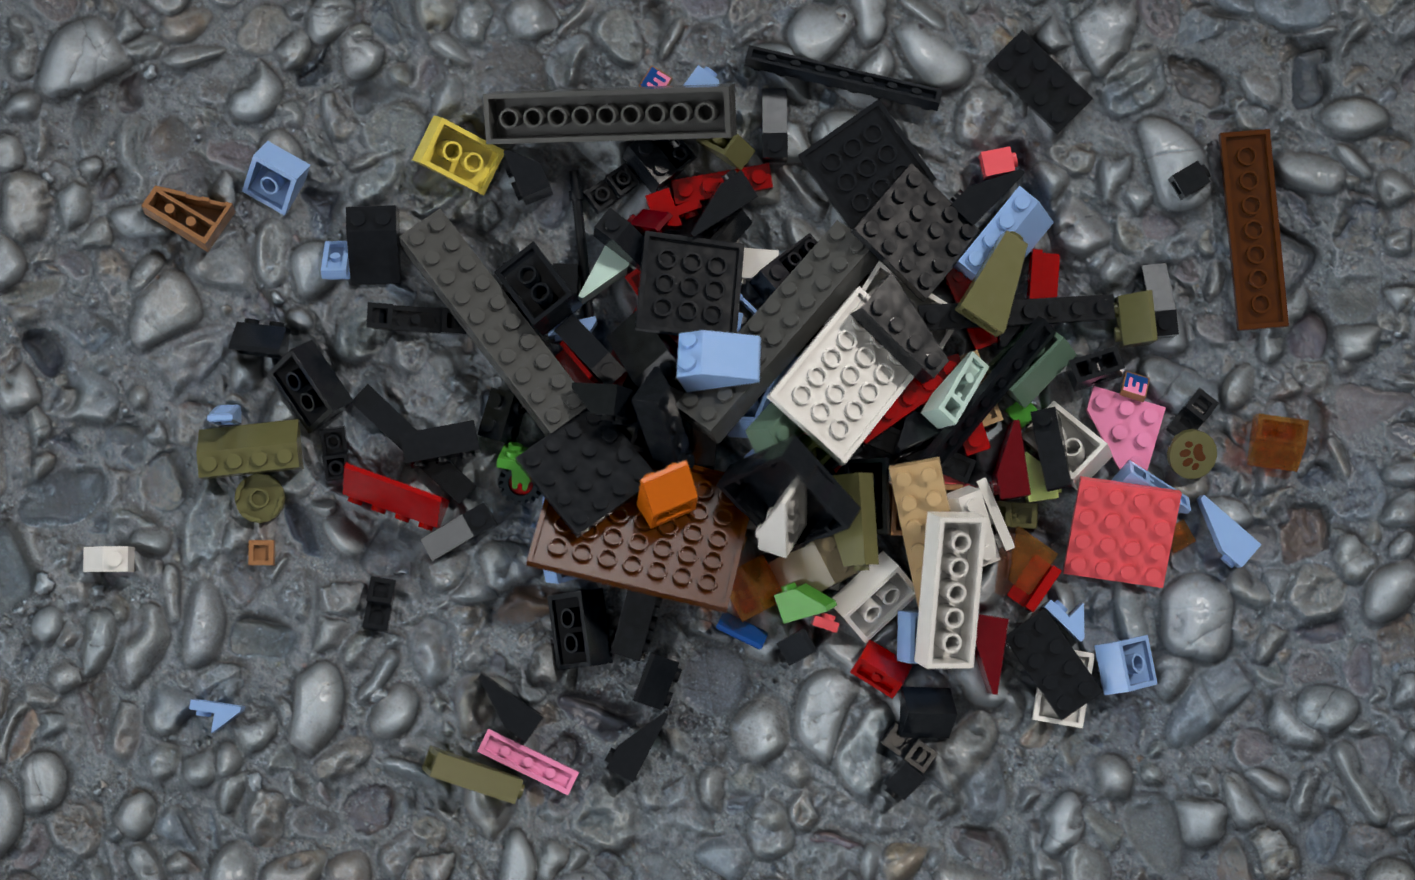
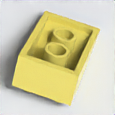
M433 116L412 160L484 196L504 156L503 151L505 150L493 144H486V140L442 117Z

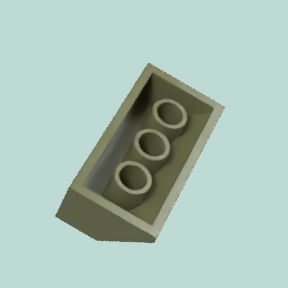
M299 419L200 429L196 451L199 478L214 479L304 469Z

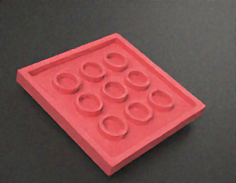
M1080 476L1063 574L1163 588L1182 495L1181 491Z

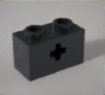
M1117 346L1069 360L1066 367V372L1074 392L1120 378L1125 370Z

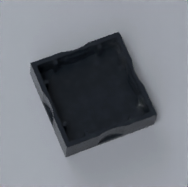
M796 435L729 465L717 483V486L732 503L758 527L760 523H764L769 508L774 507L779 497L797 476L807 487V525L790 553L805 547L814 540L827 538L849 529L861 509Z

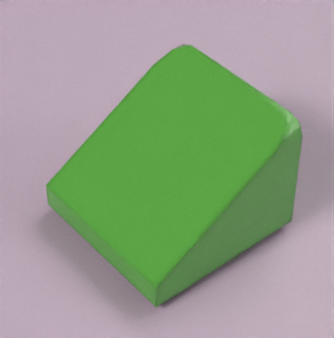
M1015 402L1004 411L1012 421L1020 420L1022 429L1032 421L1031 412L1038 409L1032 403L1024 408Z

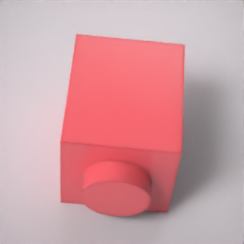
M1010 146L983 151L978 156L983 180L993 179L1014 172L1015 167H1018L1017 155L1015 152H1011Z

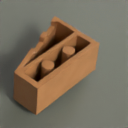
M156 185L141 205L145 215L207 252L210 251L235 214L233 203L210 200V198L203 196L197 197L186 192Z

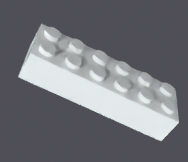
M927 511L914 659L916 663L926 669L974 668L987 517L975 512Z

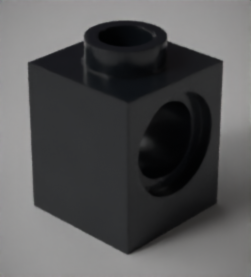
M1199 161L1173 174L1168 179L1180 200L1202 189L1211 182L1207 167L1204 164L1201 165Z

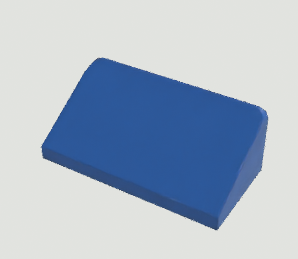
M728 612L722 613L716 626L718 630L759 650L762 649L768 636L767 631Z

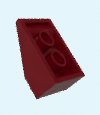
M1014 420L1008 424L992 474V480L988 482L996 501L1031 495L1020 420Z
M978 614L975 657L987 693L998 695L1009 619Z

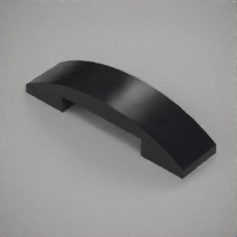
M367 303L366 328L414 333L467 334L448 308Z

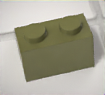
M1152 290L1117 296L1114 299L1115 317L1117 319V327L1114 328L1115 342H1119V347L1147 346L1157 341Z

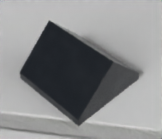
M901 686L899 737L949 738L957 717L951 688Z

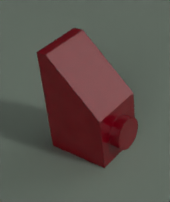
M642 209L637 216L632 214L627 221L644 236L645 231L664 233L673 215L669 212Z

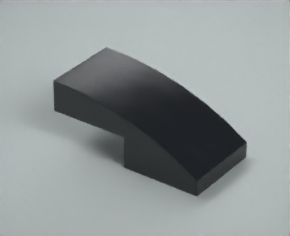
M1198 388L1166 427V430L1173 436L1183 430H1198L1218 406L1219 402L1204 390Z
M371 576L366 598L367 605L362 625L363 629L388 633L396 580Z
M893 722L880 740V743L924 774L938 752L918 738L899 737L900 725Z

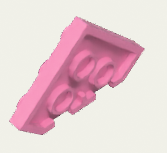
M1093 386L1086 412L1098 430L1100 438L1109 445L1118 471L1128 460H1131L1147 471L1166 407L1146 401L1140 402L1119 395L1120 393Z

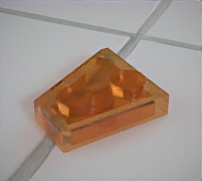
M1017 526L1015 529V548L1012 549V562L1009 568L1008 581L1030 595L1058 553L1020 526Z

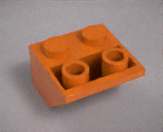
M685 460L678 464L672 463L664 470L648 473L641 479L637 507L651 529L696 509L698 495L687 461Z

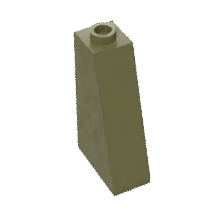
M1005 231L1000 235L955 308L957 312L995 337L1000 336L1006 330L1028 246L1023 241V237L1014 231Z
M873 473L833 475L834 479L861 507L849 529L834 534L843 566H854V571L869 570V565L879 564Z
M432 745L428 749L422 766V770L430 777L515 804L516 800L521 798L524 791L523 780L519 776Z

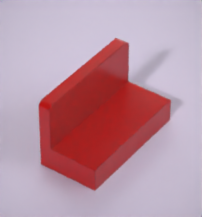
M1041 249L1031 250L1027 299L1057 297L1059 254L1043 253Z
M564 341L559 343L563 350L555 358L575 383H601L598 377Z
M1033 555L1008 591L1007 596L1029 612H1034L1062 570L1048 564L1037 555Z
M869 640L850 673L893 699L907 678L912 665L897 661V655L876 642Z

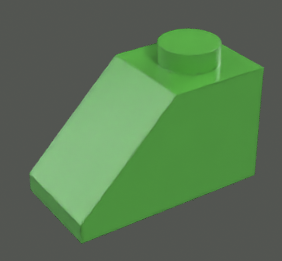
M795 582L781 586L782 591L774 595L784 624L827 612L837 606L836 600L807 583L797 586Z

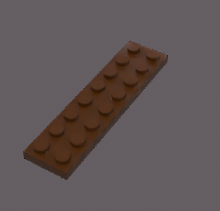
M1270 129L1220 133L1219 145L1237 331L1288 327L1289 320Z

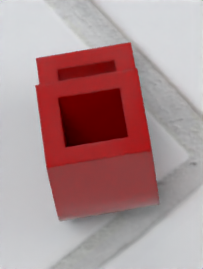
M669 187L645 196L649 210L669 212L673 215L666 229H682L681 218H685V221L698 217V212L702 211L699 198L675 206Z

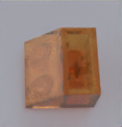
M1266 414L1254 415L1252 418L1247 465L1297 472L1306 447L1309 420Z
M763 554L737 568L730 600L742 622L776 605L774 595L782 591Z

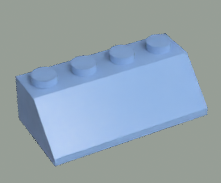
M1019 186L958 260L954 268L973 281L996 241L1005 231H1014L1023 237V241L1028 244L1025 254L1026 258L1054 222L1041 203Z

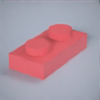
M824 612L820 613L819 616L813 615L811 622L813 626L837 633L840 623L835 621L836 616Z

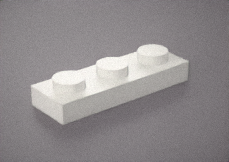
M986 477L976 481V488L981 489L991 525L993 524L997 533L994 534L998 549L1003 548L1004 552L1014 549L1015 545Z

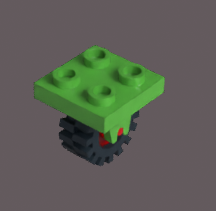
M509 442V444H504L497 459L496 467L503 468L498 479L500 480L498 487L502 489L500 493L502 496H507L506 500L508 502L513 500L515 505H518V502H522V505H526L527 502L531 504L536 498H539L541 492L515 461L517 456L529 448L523 447V444L518 442Z

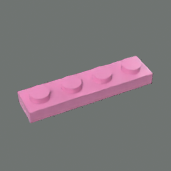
M488 728L477 751L566 795H569L579 774V771Z

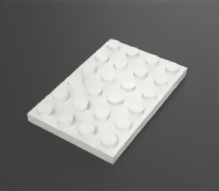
M860 286L854 289L767 396L774 405L840 465H844L914 378L904 366L850 315L867 296V293Z

